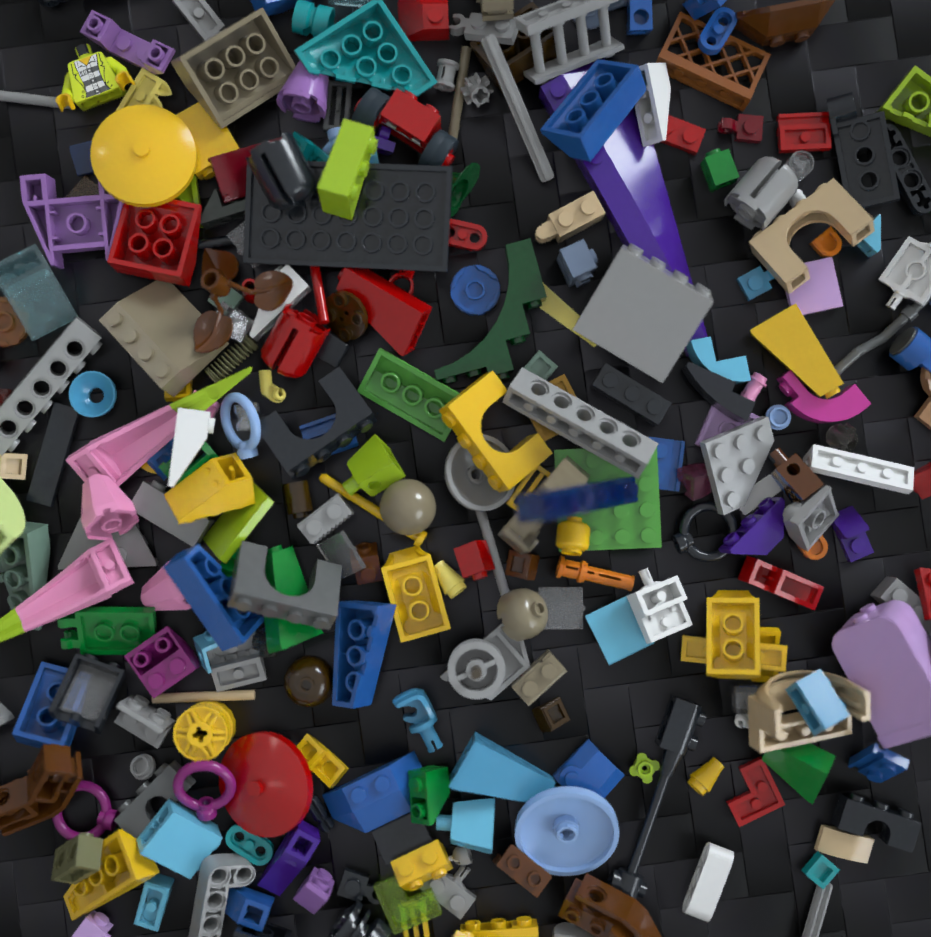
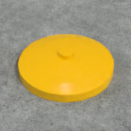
M139 104L115 111L100 124L91 143V164L98 181L112 197L127 205L155 207L168 203L185 191L196 171L197 151L191 132L179 117L158 106Z

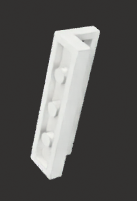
M815 444L812 445L803 457L805 464L814 473L904 494H910L913 491L914 467Z

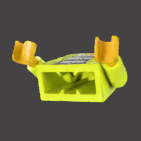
M81 44L75 48L79 59L68 63L69 72L65 74L62 93L56 97V103L61 112H64L63 109L67 106H70L71 110H75L74 101L82 111L125 96L127 92L124 87L128 83L134 86L135 82L128 73L127 68L113 57H105L102 52L92 53L89 44Z

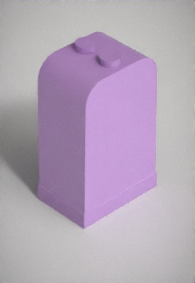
M891 600L877 606L874 603H870L862 607L860 612L851 616L835 634L832 640V648L848 680L870 692V722L878 735L877 738L882 748L887 749L931 736V640L914 610L907 603L900 600Z

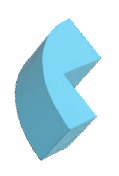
M711 336L691 340L686 345L689 358L693 364L736 382L735 384L751 381L746 356L716 361Z

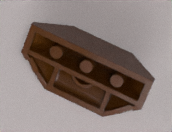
M798 0L739 11L735 14L737 23L734 28L760 46L770 45V47H777L791 40L803 42L810 38L835 0Z

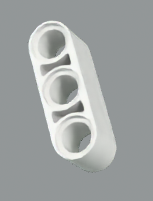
M711 842L706 843L683 901V913L706 922L711 920L734 860L733 851Z

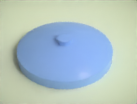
M555 787L536 794L522 806L515 821V842L517 848L551 875L574 876L598 868L611 857L619 840L618 820L611 805L597 793L580 787Z

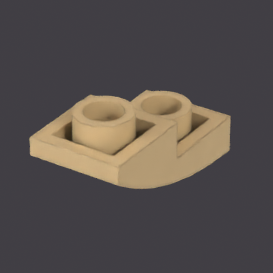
M821 825L814 849L834 857L868 863L875 839L869 835L864 834L862 837L834 826Z

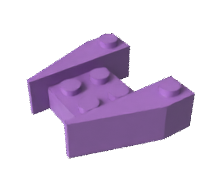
M47 174L20 176L22 203L51 266L64 269L63 253L105 250L106 261L108 260L123 202L112 197L101 186L99 181V195L57 198L55 179Z

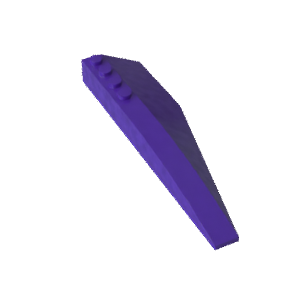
M594 62L564 73L540 86L539 98L550 117ZM632 108L591 162L576 158L574 160L592 191L594 190L622 244L629 246L632 243L644 250L643 256L650 260L652 256L666 263L665 269L672 273L675 269L688 276V282L693 285L654 144L643 147L637 116ZM703 320L689 341L708 337ZM685 347L683 351L685 355L688 357L689 355L687 352V348Z

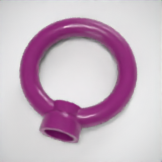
M199 760L186 764L176 773L173 779V792L184 806L196 810V816L199 820L210 821L217 816V809L222 808L232 800L236 792V781L231 771L222 764L209 760ZM209 771L219 775L224 780L226 788L224 793L214 800L209 796H204L197 800L185 792L183 783L186 777L194 772Z
M81 780L75 792L86 791L93 794L101 806L96 827L88 832H76L66 825L62 812L52 818L56 830L67 840H71L79 833H92L94 837L98 838L105 830L113 831L116 828L117 823L114 819L120 812L112 809L107 793L99 785Z

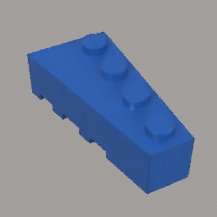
M359 600L339 601L338 615L335 623L333 706L353 709L372 705L397 604Z

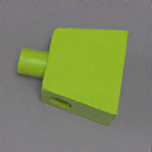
M374 434L348 460L347 466L352 476L342 485L351 496L361 488L370 496H375L387 489L391 484L403 479L406 475L389 446Z

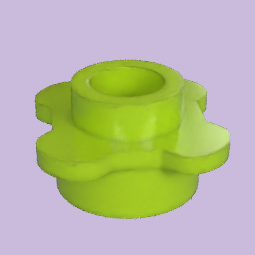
M639 753L633 765L630 766L629 772L632 776H638L644 783L648 784L652 782V776L655 771L659 770L660 764L657 760H651L645 753ZM643 766H646L647 769H646V770H642V767H643Z

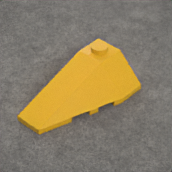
M120 829L103 840L100 870L76 885L72 884L63 896L72 921L160 873L155 861L140 854L135 837Z

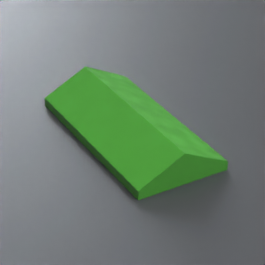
M379 348L357 390L358 393L445 442L452 428L445 425L439 409L456 397L459 392L386 350Z

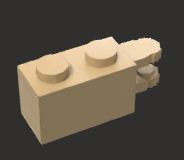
M594 190L548 214L547 221L541 226L539 225L537 230H535V241L543 244L556 239L560 243L603 220L605 211Z

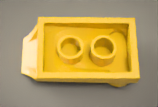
M416 546L389 553L388 559L381 570L390 604H397L394 619L401 643L451 629L431 554Z
M718 590L712 597H707L706 674L709 677L720 679H752L760 677L759 598L751 595L749 590Z

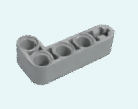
M237 853L209 855L202 861L188 937H221L229 888L247 886L255 879L256 871L247 859Z

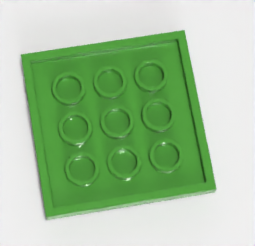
M657 447L639 479L586 449L554 450L555 468L568 455L591 475L587 481L590 485L582 495L579 496L577 494L566 509L561 505L557 509L558 524L562 521H567L569 516L582 518V522L589 525L591 529L589 548L586 551L662 548Z

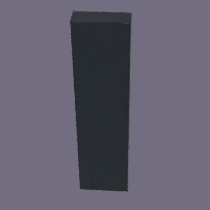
M54 402L26 498L28 501L49 507L54 506L66 459L80 416L73 407Z

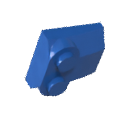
M589 739L553 774V777L561 786L588 789L603 798L625 776Z

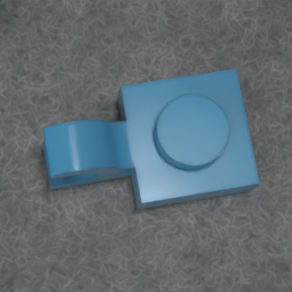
M759 266L736 280L745 297L750 301L772 289L769 281L775 278L768 270L763 272Z

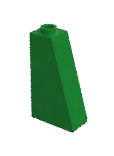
M282 545L267 549L268 555H266L264 572L271 587L287 596H301L308 593V588L293 546L283 549ZM264 616L266 643L269 654L323 634L322 629H317L310 625L291 623L288 620Z

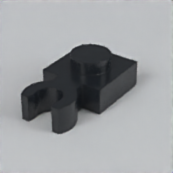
M346 867L337 895L354 901L358 900L359 902L362 901L363 896H366L371 903L380 904L381 898L375 896L373 891H384L385 885L382 882L368 883L370 875Z

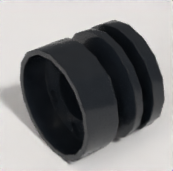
M357 900L340 914L330 928L327 937H389L392 928L380 918H376L368 925L367 921L371 911L365 909L359 915L363 904Z

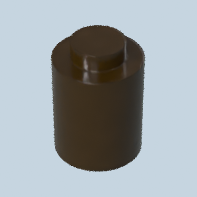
M308 480L283 484L287 514H293L294 519L308 517V511H313Z

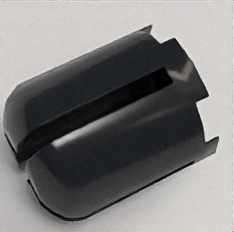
M290 132L282 133L284 139L269 142L268 139L249 151L251 157H245L269 204L278 210H287L302 204L303 200L307 201L317 189V180L294 136Z

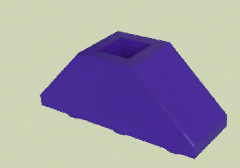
M767 497L758 504V509L741 521V526L737 531L728 534L724 538V544L719 548V551L729 554L767 555L784 538V499L782 497Z

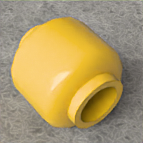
M569 516L567 521H562L557 525L555 543L561 549L562 554L580 556L583 551L589 548L591 531L589 525L583 523L582 518Z

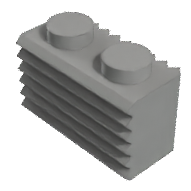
M337 493L297 524V527L311 544H316L323 537H326V534H330V531H334V528H338V525L346 521V518L354 515V511L343 496Z

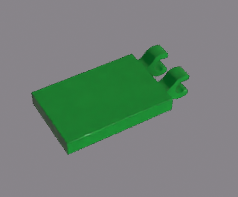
M89 606L57 619L59 628L77 627V632L75 630L64 631L65 638L60 639L61 648H80L81 655L85 653L91 655H126L158 633L155 607Z

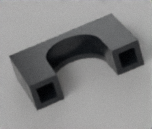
M340 367L318 381L336 409L335 421L327 433L315 439L299 438L290 431L276 410L260 421L261 436L293 480L296 477L299 478L306 475L312 466L318 462L326 461L332 452L338 448L346 447L355 436L369 431L374 426V423L377 422L371 409Z

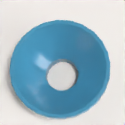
M87 371L81 373L70 385V403L75 411L85 417L103 416L110 412L116 403L117 390L115 384L107 375L101 372ZM96 388H100L104 393V398L99 403H94L90 398L91 392Z

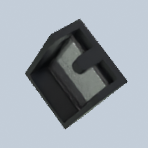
M76 653L48 711L51 718L101 735L103 726L124 680H126L125 670H122L123 667L114 662H108V664L99 662V659L91 654L85 653L82 656Z

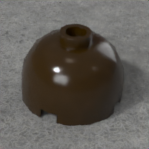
M305 655L296 659L288 667L284 676V688L287 696L295 704L302 707H315L324 703L333 692V670L329 663L316 655Z

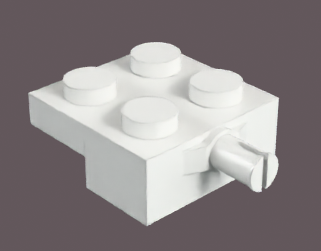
M649 568L638 572L644 586L639 591L628 595L627 599L646 644L693 625L683 603L684 600H687V596L678 575L664 581L654 582L648 570Z

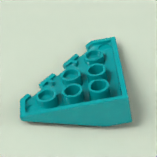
M383 0L368 2L294 50L308 73L317 76L319 74L336 77L335 80L353 84L355 82L371 85V88L375 87L389 92L396 90V88L402 92L407 90L416 97L437 84L436 79Z

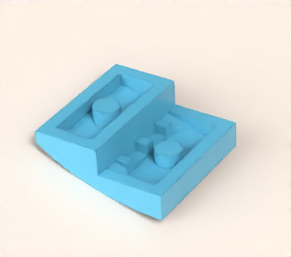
M627 596L585 616L608 665H612L655 643L654 641L646 644Z

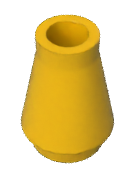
M712 757L707 763L689 775L691 778L687 783L698 794L704 796L706 792L710 793L719 774L725 767L716 758Z

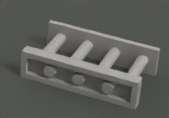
M559 0L515 17L516 28L530 36L534 67L523 71L524 76L535 85L545 84L549 79L594 62L597 59L612 57L616 52L624 50V44L611 37L608 7L611 3L619 0ZM598 9L601 41L589 45L585 16L588 12ZM575 18L579 49L567 54L563 25L565 21ZM553 27L557 58L544 63L540 34L543 30Z

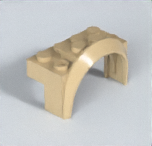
M797 670L778 674L757 689L756 694L748 696L749 746L759 753L850 735L852 734V716L862 722L871 720L870 692L844 677L823 672L829 678L837 696L845 703L846 710L850 716L814 736L799 712L781 715V713L797 709L785 689L815 671Z

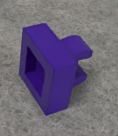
M381 125L375 136L378 139L377 152L389 156L393 153L396 143L388 140L391 128Z

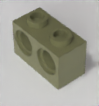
M79 833L55 849L51 881L76 885L99 871L103 839L94 837L92 833Z

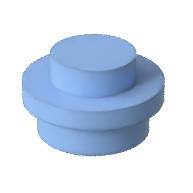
M783 405L771 406L765 413V416L769 417L771 429L774 430L786 428L791 421V413Z

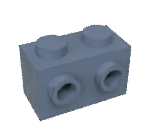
M584 239L561 249L556 259L568 286L576 285L577 288L590 282V278L593 277L597 268L596 264L598 263L594 250L588 249Z

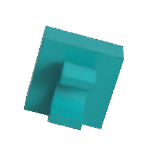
M817 851L801 871L824 890L840 870Z

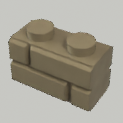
M547 649L530 665V668L521 677L519 676L511 683V687L530 706L567 670L551 651Z

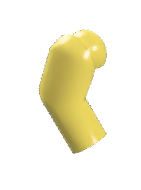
M260 370L261 394L273 403H281L286 397L285 390L272 383L271 370Z

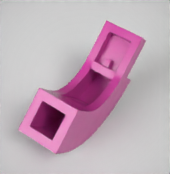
M791 370L777 378V381L780 383L778 385L780 390L787 397L791 396L792 398L785 406L798 417L810 422L833 423L856 416L871 405V402L856 384L847 386L832 399H821L812 395Z

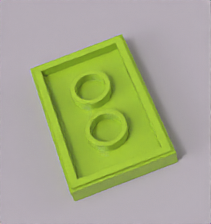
M253 482L255 504L242 509L223 512L203 538L216 557L225 564L239 548L241 542L248 537L274 504V501L255 482Z

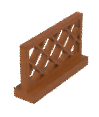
M680 12L656 63H666L669 77L744 111L755 92L754 90L771 54L730 35L724 46L731 45L736 47L738 54L728 57L723 46L720 51L722 59L711 62L709 55L704 54L699 48L689 51L685 43L686 40L696 38L698 43L706 23L697 19L694 20L691 16ZM680 22L691 26L693 33L682 36L679 29ZM679 43L683 53L676 55L667 49L670 45ZM702 53L706 64L698 65L693 62L691 57ZM753 55L762 60L760 65L751 68L746 57ZM741 59L745 70L734 73L730 62ZM725 64L729 75L721 76L717 74L714 67ZM747 75L751 83L750 88L740 85L737 78Z

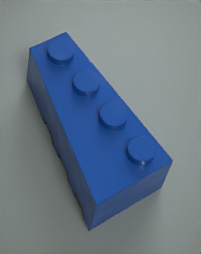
M199 544L177 553L163 566L221 651L244 644L264 622L262 614L239 611L236 608L227 606L232 576L227 577L221 572L222 567Z

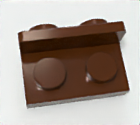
M513 844L509 845L503 855L497 853L492 860L496 866L537 898L552 878L551 874Z

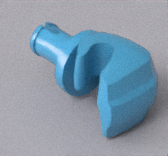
M412 688L397 695L392 700L396 708L405 706L416 708L414 713L403 715L404 721L413 723L408 728L412 734L420 733L429 753L435 751L432 740L437 749H440L443 743L433 727L438 718L425 691L420 688Z

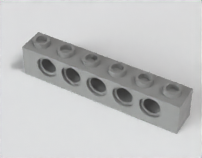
M78 316L72 320L0 406V455H3L6 451L11 453L20 442L17 439L23 431L28 433L37 422L34 420V417L39 412L44 414L53 403L50 398L56 392L61 394L70 383L66 379L72 372L77 375L86 363L83 359L88 353L94 355L101 347L102 343L99 340L102 338V335ZM72 341H76L82 345L83 349L78 354H72L68 351L67 345ZM55 361H61L65 364L66 370L60 374L55 373L51 369V364ZM37 381H45L49 385V390L45 393H40L36 391L34 384ZM23 400L29 401L33 409L30 412H22L18 408V403ZM6 420L13 421L16 429L12 432L5 431L1 423Z
M523 367L508 387L502 402L639 479L659 444Z

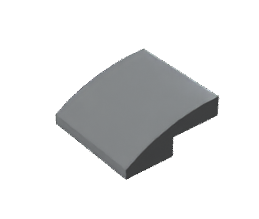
M256 631L242 645L225 651H221L219 647L207 651L211 663V675L217 692L267 680Z

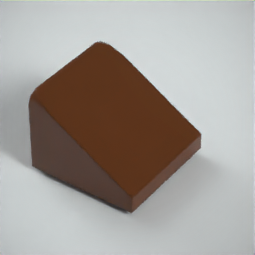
M509 550L505 575L534 581L539 556L529 553L520 555L514 550Z

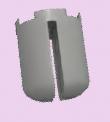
M765 156L758 159L724 199L725 206L729 203L737 213L734 218L750 230L758 227L762 228L763 231L797 192L798 179L794 171L787 164L783 165L779 170L778 167L782 161L774 157Z

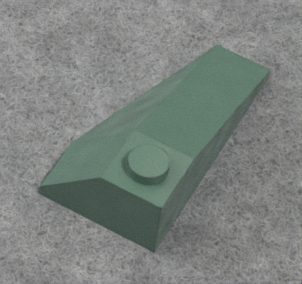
M25 522L22 534L0 554V583L4 582L9 593L7 601L11 610L47 584L50 558L48 524ZM42 626L37 627V628L32 629V630H38V631H39L40 629H42Z

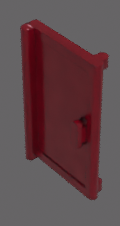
M282 137L269 140V142L281 140ZM258 144L208 158L224 203L246 197L247 160L245 157H251L249 151Z

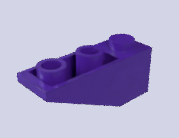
M302 820L298 826L288 831L257 885L280 896L307 864L320 842L319 828Z

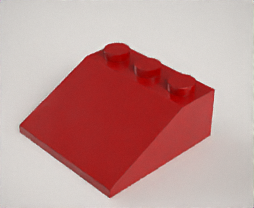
M175 199L155 207H135L124 203L107 263L119 273L189 287L196 265L202 206Z

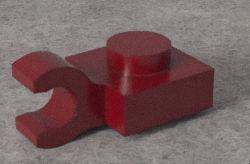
M738 114L736 121L732 118H722L721 122H718L717 133L735 134L734 142L759 144L762 141L764 116Z

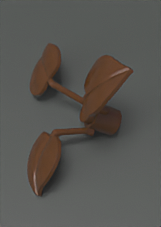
M205 248L202 259L201 285L211 293L210 299L214 301L218 313L216 311H207L197 319L194 327V351L198 353L212 352L222 347L231 337L233 320L228 316H223L224 310L218 300V297L227 296L231 287L250 295H255L254 303L259 309L273 311L279 308L287 299L293 287V280L283 272L266 271L256 277L254 282L255 290L248 289L231 281L235 278L239 269V262L234 254L228 251Z

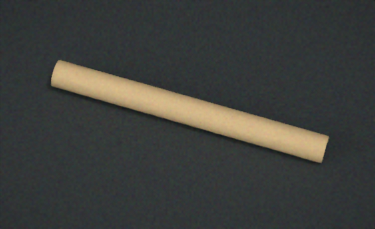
M255 689L220 692L161 693L154 699L152 697V704L255 700Z

